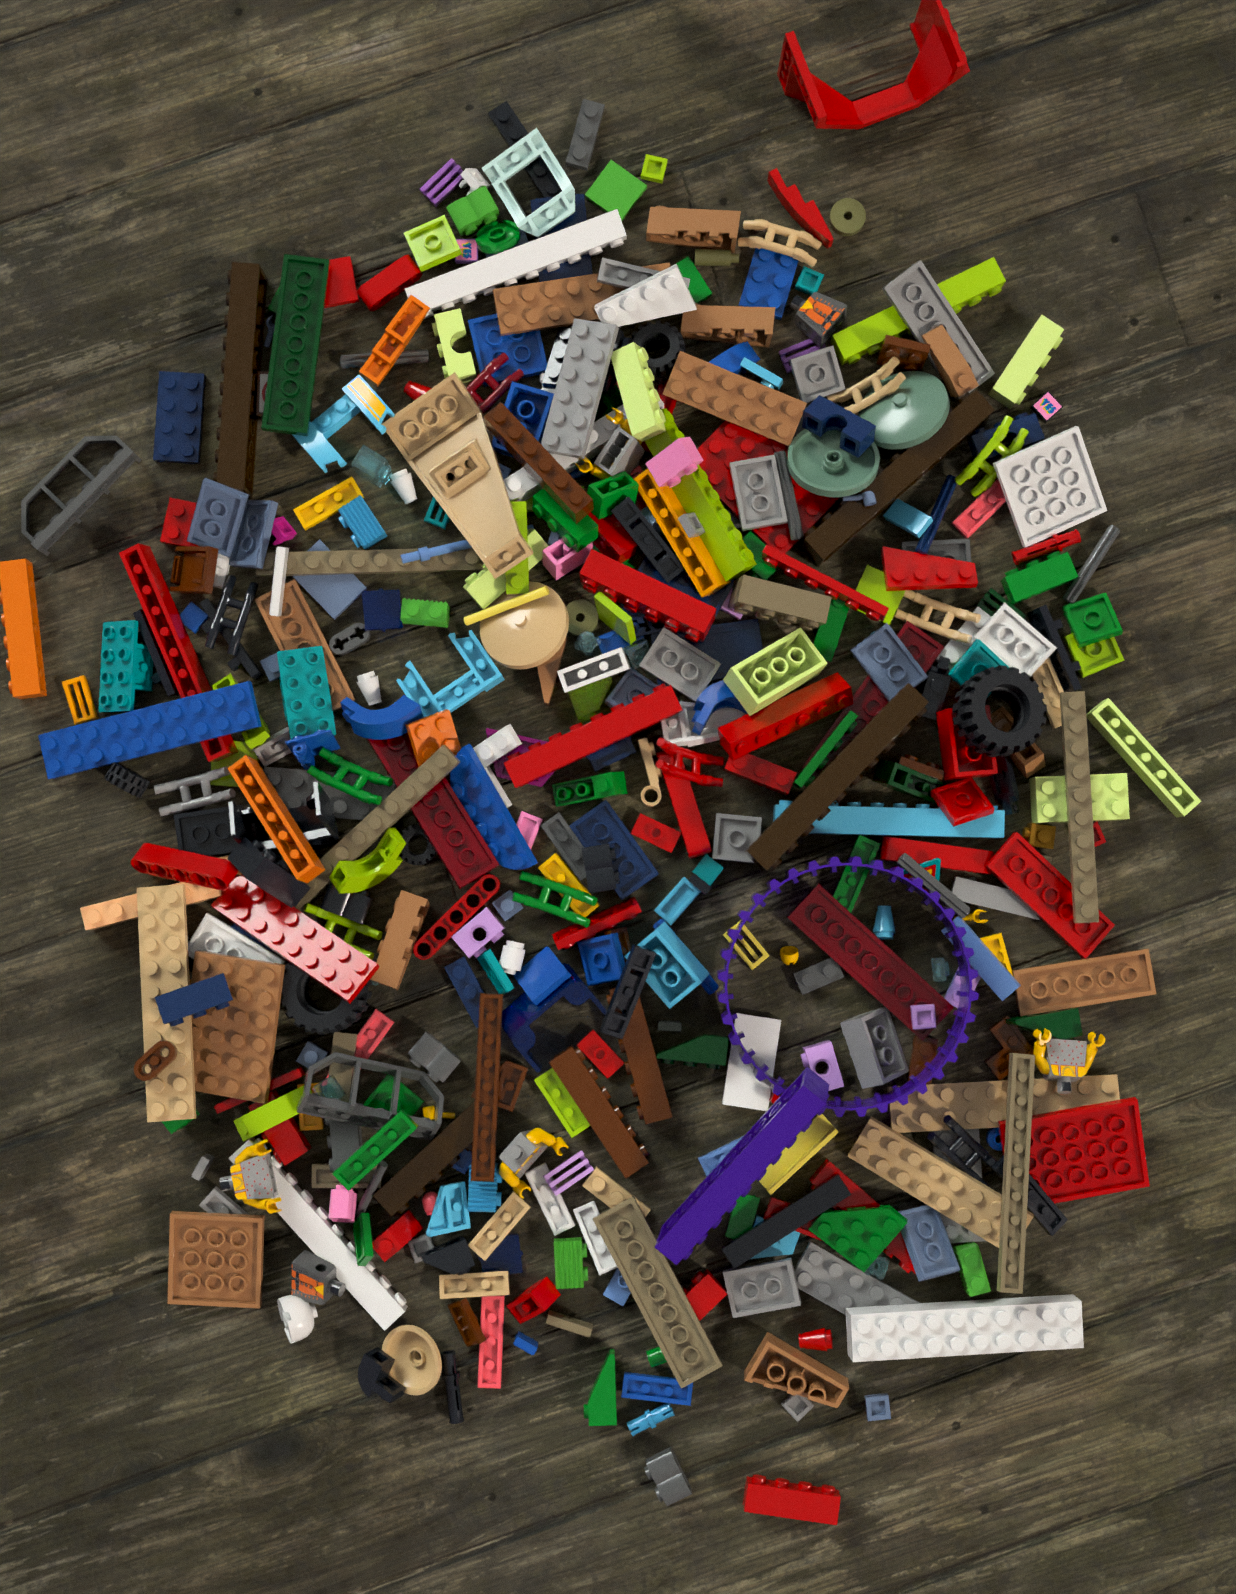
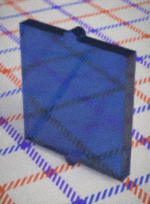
M379 588L378 591H362L365 631L382 630L385 632L386 629L403 628L400 619L401 603L399 590H383Z
M519 1234L507 1235L486 1261L479 1256L478 1259L481 1261L482 1272L509 1271V1274L523 1273L521 1258L523 1251L520 1250Z

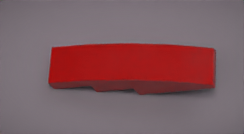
M778 169L770 171L767 181L791 217L806 232L822 242L824 247L830 248L834 238L814 200L805 203L795 184L786 187Z

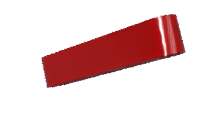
M665 751L656 753L658 760L661 759L673 765L674 754H669ZM662 772L689 858L692 859L711 853L710 843L690 781L669 776Z
M883 837L880 859L897 862L898 858L903 853H906L918 864L940 858V868L991 874L985 865L993 857L994 852Z
M143 843L130 862L135 870L144 874L222 891L228 888L238 873V869L229 860L151 843Z
M491 874L481 877L415 943L413 947L414 955L421 960L434 956L499 891L501 886L499 878ZM488 878H492L496 882V887L492 891H487L484 888V882ZM472 894H476L480 900L476 907L469 906L467 901L468 897ZM455 910H459L463 914V920L458 924L454 923L451 918ZM439 926L444 927L447 931V935L443 940L435 936V930ZM422 943H427L430 946L431 950L427 956L419 952V946Z

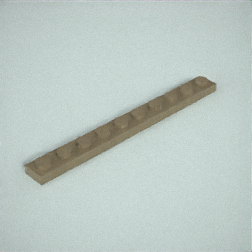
M473 548L430 557V560L421 562L416 560L404 564L402 563L401 555L418 551V549L288 552L286 576L481 571L484 569L482 567L484 563ZM276 552L266 553L263 569H256L257 577H273Z
M1085 691L1061 692L1060 707L1074 923L1099 922Z
M442 745L385 798L380 805L371 811L320 859L326 870L307 883L311 888L297 904L296 909L301 911L307 903L313 900L330 884L329 876L339 861H355L388 828L395 824L460 763L459 759L446 745Z
M1009 1053L997 1291L1003 1293L1023 1294L1035 1055Z

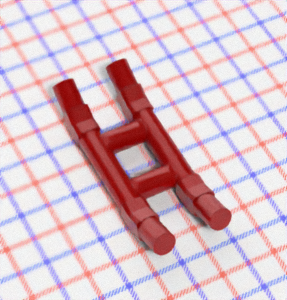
M664 738L657 740V745L663 751L674 754L673 765L661 759L656 762V767L661 772L669 776L695 782L702 786L722 787L723 778L700 775V765L722 766L724 762L723 757L686 749ZM683 757L692 760L691 772L682 769Z

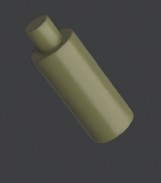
M695 249V266L730 267L731 263H739V254H731V250Z

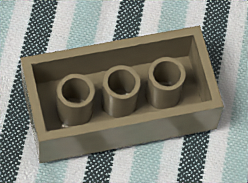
M742 575L733 582L728 607L733 608L737 614L747 615V612L756 614V618L761 620L773 618L777 619L778 624L790 626L793 623L799 625V628L801 627L802 630L812 631V628L815 629L826 624L832 597Z

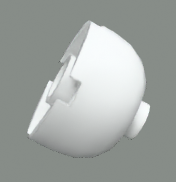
M292 1295L278 1298V1309L281 1321L284 1322V1330L289 1342L294 1343L306 1338L314 1328V1318L318 1317L314 1303L309 1304V1302H305L301 1298Z

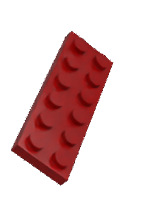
M1014 832L985 865L993 875L1082 959H1086L1115 926L1100 910L1099 922L1074 923L1071 883L1018 832Z

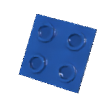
M318 730L314 734L307 736L299 735L293 737L292 740L286 741L294 757L305 770H308L311 765L315 766L314 756L318 755L322 747L329 751L341 749L331 730Z

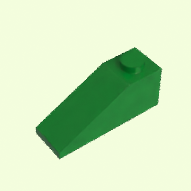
M838 598L837 600L831 599L826 624L817 628L813 642L823 658L830 663L832 662L849 610L845 602Z
M615 1349L609 1350L588 1396V1404H584V1419L589 1418V1426L617 1425Z

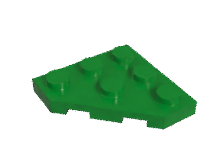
M880 1205L877 1208H866L865 1206L851 1207L846 1210L828 1209L816 1217L810 1224L809 1230L858 1269L865 1272L903 1229L908 1219L890 1205Z

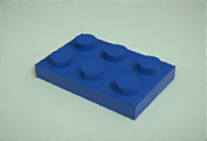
M755 248L739 306L775 307L774 318L781 320L799 260L762 248Z

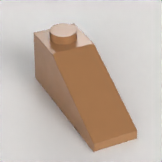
M939 325L921 336L925 344H930L929 353L951 397H960L979 386L969 364L943 325Z
M565 638L564 643L554 656L537 666L544 703L550 706L558 676L557 671L560 669L567 638Z
M1001 707L991 714L992 725L1001 731L1009 732L1014 718L1004 707ZM1035 743L1024 750L1010 755L1012 762L1026 778L1045 767L1044 753Z

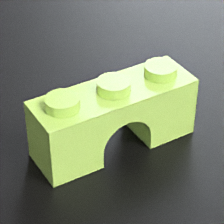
M461 309L434 314L436 322L432 323L434 335L440 338L441 344H437L440 358L444 357L446 365L442 366L445 379L455 372L462 383L473 381L477 375L471 352L457 353L452 349L456 340L467 337Z

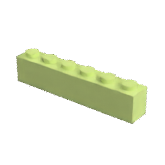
M1109 698L1101 701L1086 714V718L1176 818L1186 816L1201 802Z

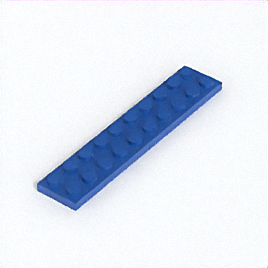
M247 681L40 734L38 737L48 779H55L111 765L113 762L119 763L262 727L252 682Z

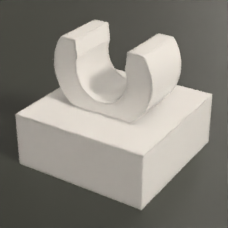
M466 168L460 174L464 180L460 182L459 187L466 188L467 185L470 186V191L467 195L483 186H486L487 189L490 186L476 168Z

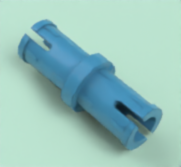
M665 1403L651 1411L649 1409L644 1411L645 1414L626 1423L629 1431L631 1430L632 1436H635V1434L649 1427L652 1429L657 1427V1423L675 1415L672 1407H670V1403Z

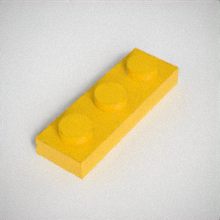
M350 477L293 510L306 531L338 513L339 508L359 495L362 498L364 496L354 478Z
M557 852L538 867L547 879L589 893ZM572 898L570 904L571 909L583 917L588 916L600 906L598 902L595 906H592Z

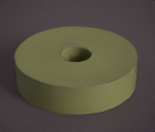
M844 198L837 201L829 215L832 229L842 236L857 234L862 229L866 220V212L863 205L852 198ZM844 215H850L851 219L846 220Z
M579 599L570 602L566 606L569 615L568 632L570 634L582 637L591 634L596 629L599 617L596 607L591 602ZM579 614L584 615V617H585L584 621H582V622L577 621V620H576L577 615H579Z

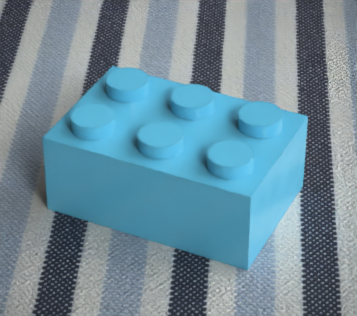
M665 921L637 944L656 952L646 982L669 1009L701 984L710 974ZM627 953L624 956L626 959L628 958L629 953Z

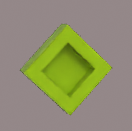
M646 154L641 179L663 184L668 159Z

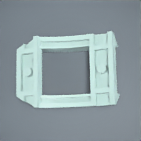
M537 128L482 167V170L491 181L517 227L539 238L575 212V189ZM541 156L562 189V192L526 216L505 181Z

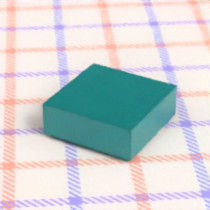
M804 266L794 289L811 296L813 292L818 291L824 274Z
M706 854L692 873L696 874L708 885H711L724 868Z

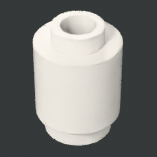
M506 940V945H503L499 962L505 973L515 975L516 971H521L525 955L523 943Z

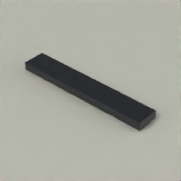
M837 1173L724 1245L722 1251L735 1269L851 1195V1192Z

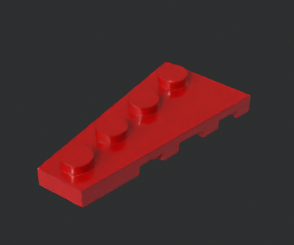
M882 546L881 556L886 591L976 588L978 585L975 563Z

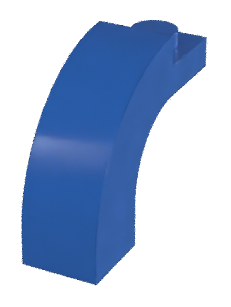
M748 341L729 348L709 361V363L741 375L747 372V370L740 366L744 357L754 363H757L760 358Z
M723 680L707 687L697 698L693 709L696 712L691 721L695 723L692 732L701 735L710 716L722 708H734L748 714Z
M405 695L391 706L380 710L366 709L348 697L340 702L343 710L342 715L347 722L351 723L353 732L367 739L383 740L401 736L407 733L405 724L423 718L420 705Z

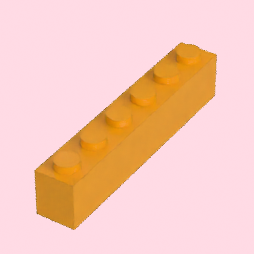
M649 469L635 477L634 480L639 484V493L701 597L712 595L729 584L730 581H725L700 536L689 538L678 520L686 512L673 489L669 488V486L659 487Z

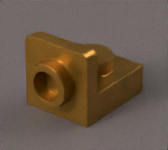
M1032 822L1027 823V827L1023 828L1022 837L1032 847L1054 849L1056 826Z

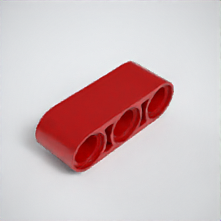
M409 254L404 255L360 286L357 294L370 311H375L403 292L405 288L417 282L423 273Z

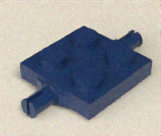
M631 736L586 756V758L591 762L595 772L636 753V750L631 742Z

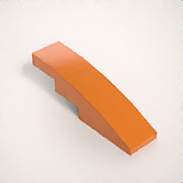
M410 295L385 329L384 335L373 348L371 356L359 370V375L378 387L417 331L430 307L413 295Z

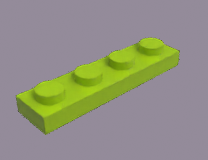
M513 501L511 505L520 533L528 543L526 501ZM528 557L506 572V595L529 592Z

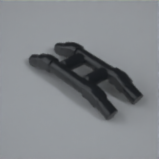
M229 575L224 584L205 647L214 649L220 626L234 630L227 653L236 656L259 586L256 582H251L244 601L231 598L236 577ZM227 606L240 610L237 621L224 617Z
M950 1115L945 1116L943 1119L944 1123L958 1137L949 1146L934 1132L928 1134V1140L958 1169L989 1187L990 1185L972 1167L980 1158L991 1168L997 1160ZM964 1143L974 1151L965 1161L956 1154Z

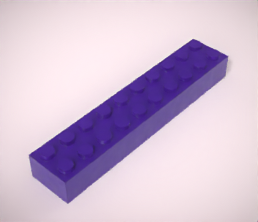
M806 1067L661 1227L654 1248L676 1265L682 1259L686 1260L693 1252V1247L696 1243L700 1245L706 1239L708 1230L711 1227L715 1229L722 1221L721 1216L725 1212L730 1213L737 1204L736 1200L740 1196L745 1197L752 1188L751 1184L755 1180L760 1181L767 1171L766 1168L770 1164L774 1165L777 1163L784 1148L789 1149L795 1143L797 1134L800 1131L805 1132L812 1124L811 1119L816 1114L820 1116L828 1106L826 1101L829 1098L828 1090L830 1084L809 1067Z

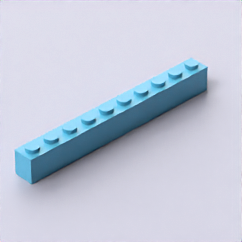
M780 800L779 805H774L773 822L793 801ZM847 802V806H838V803L835 805L832 803L828 807L831 811L822 820L818 821L816 819L812 823L815 828L809 834L1000 839L1004 838L1005 810H998V806H993L995 808L993 814L953 827L938 806V809L930 808V804H916V808H907V804L893 803V807H884V803H870V807H861V802Z

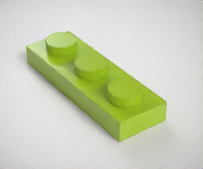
M550 1068L534 1079L571 1138L591 1126L553 1068Z

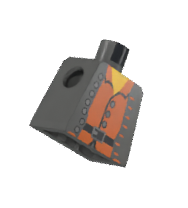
M813 292L807 301L797 295L790 304V307L797 311L795 321L797 328L820 348L841 325L847 315L846 304L818 292Z
M304 1250L292 1262V1296L299 1297L305 1302L323 1305L333 1295L338 1297L343 1295L346 1285L336 1280V1267L334 1264L307 1250Z

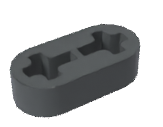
M363 623L353 624L330 639V649L337 655H345L368 642L371 636L370 630ZM359 628L362 631H366L363 633V639L359 637L351 639V637L357 634L356 629ZM338 639H340L342 642L347 639L349 640L347 643L343 645V650H340L339 648L335 649V646L337 645L336 641Z

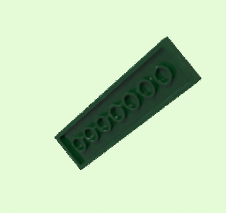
M284 254L261 426L262 431L308 436L330 260Z

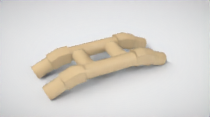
M764 219L744 220V230L766 232L764 239L758 236L739 237V247L762 248L793 257V259L804 262L810 267L815 266L817 259L810 256L803 249L795 248L796 241L798 240V242L818 250L822 242L815 239L810 233L773 224ZM775 234L788 237L786 246L773 242Z
M893 356L877 372L850 388H846V390L828 395L827 399L833 403H841L853 398L855 404L844 407V409L851 411L855 415L859 414L860 411L887 395L893 394L906 379L905 375L899 372L886 385L882 386L880 380L887 378L900 361ZM872 385L875 392L863 399L861 391Z
M906 590L903 597L924 606L920 618L897 609L894 615L895 618L905 623L909 621L914 626L947 637L953 641L971 643V635L949 628L954 616L961 620L978 623L981 619L980 614L956 608L912 590ZM933 609L946 613L941 626L928 621Z

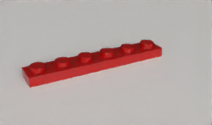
M767 544L763 549L762 559L766 565L772 568L777 566L784 570L787 576L794 579L798 577L804 580L805 585L812 589L819 588L825 591V595L832 597L831 599L837 600L838 598L844 601L845 605L850 609L856 611L859 609L865 612V615L871 620L884 621L889 610L888 607Z

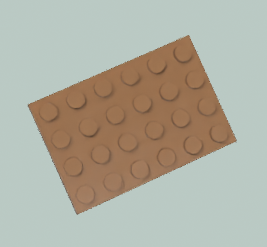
M200 950L195 951L191 984L224 973L233 998L232 1001H229V1007L216 1011L215 1007L207 1009L206 1015L195 1019L191 1015L195 1091L263 1104L268 1102L285 971L284 964Z

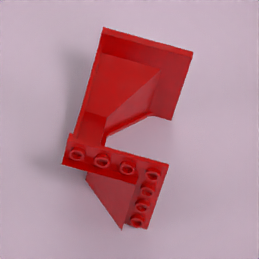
M921 0L915 21L909 25L919 54L904 83L852 102L809 71L794 31L785 34L777 76L786 96L807 104L816 129H861L918 108L970 72L967 64L966 54L959 44L958 34L951 24L947 8L943 7L941 0Z

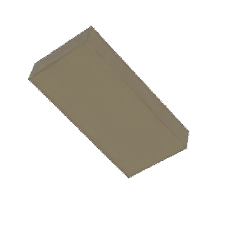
M552 1310L548 1311L546 1318L548 1325L585 1337L591 1336L592 1323Z

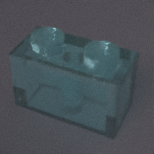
M365 445L361 447L351 463L359 476L381 488L382 484L386 485L391 478L392 468L387 459Z

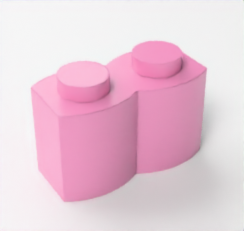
M336 1185V1189H331L329 1219L333 1222L355 1223L357 1193H354L352 1188L348 1191L343 1185Z

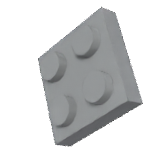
M833 345L789 360L801 401L807 403L815 400L819 395L825 397L846 390Z
M716 813L712 859L754 863L744 852L760 836L762 818Z

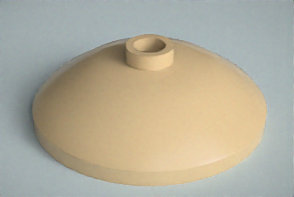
M401 1325L390 1331L382 1345V1350L395 1359L389 1376L406 1387L404 1393L409 1395H422L433 1389L440 1378L442 1370L441 1356L435 1341L426 1331L414 1325Z

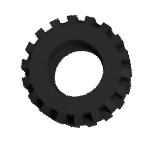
M650 321L647 322V326L643 327L641 325L638 327V332L634 331L632 333V339H629L628 344L634 342L641 348L643 347L647 353L655 347H665L669 350L663 357L658 359L649 358L647 361L648 367L654 375L653 385L655 382L661 385L663 381H668L679 352L686 353L682 334L681 332L678 333V329L675 326L671 327L668 322L661 324V321H656V324H652Z

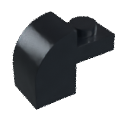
M379 1347L364 1354L358 1368V1381L362 1391L369 1398L377 1393L381 1399L392 1403L404 1395L406 1387L389 1376L395 1359Z

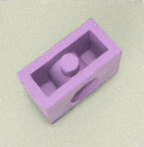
M486 907L456 932L452 939L468 958L473 955L477 958L487 950L484 946L489 941L495 943L504 935L502 930L505 927L493 912ZM478 927L486 931V937L482 941L474 937V931Z
M830 1040L803 1047L804 1053L800 1054L803 1066L809 1067L830 1084L828 1091L844 1087ZM824 1061L827 1064L826 1071L821 1074L817 1073L815 1070L816 1064Z

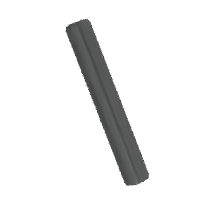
M427 349L404 350L394 365L429 362V352ZM372 353L341 355L340 365L343 369L362 367Z
M779 451L774 453L790 538L791 540H800L803 538V531L792 479L787 466V456L785 451Z
M1110 525L1106 529L1077 574L1078 577L1073 580L1064 594L1063 599L1067 603H1075L1120 533L1119 528Z
M903 853L898 858V865L912 877L921 878L926 889L937 891L941 895L939 900L949 908H952L960 918H965L970 913L969 906L908 854Z

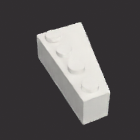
M675 264L595 304L594 309L602 323L616 324L620 327L697 310V307L678 265Z

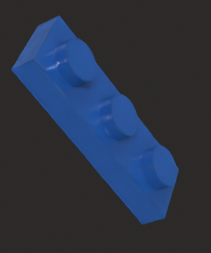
M624 1372L621 1397L691 1406L693 1383L681 1388L676 1378Z

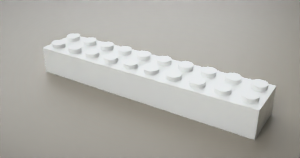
M1073 1294L846 1308L847 1351L852 1362L1084 1348L1082 1301Z

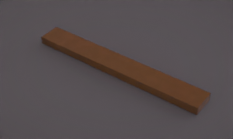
M480 993L471 1181L494 1182L503 994Z

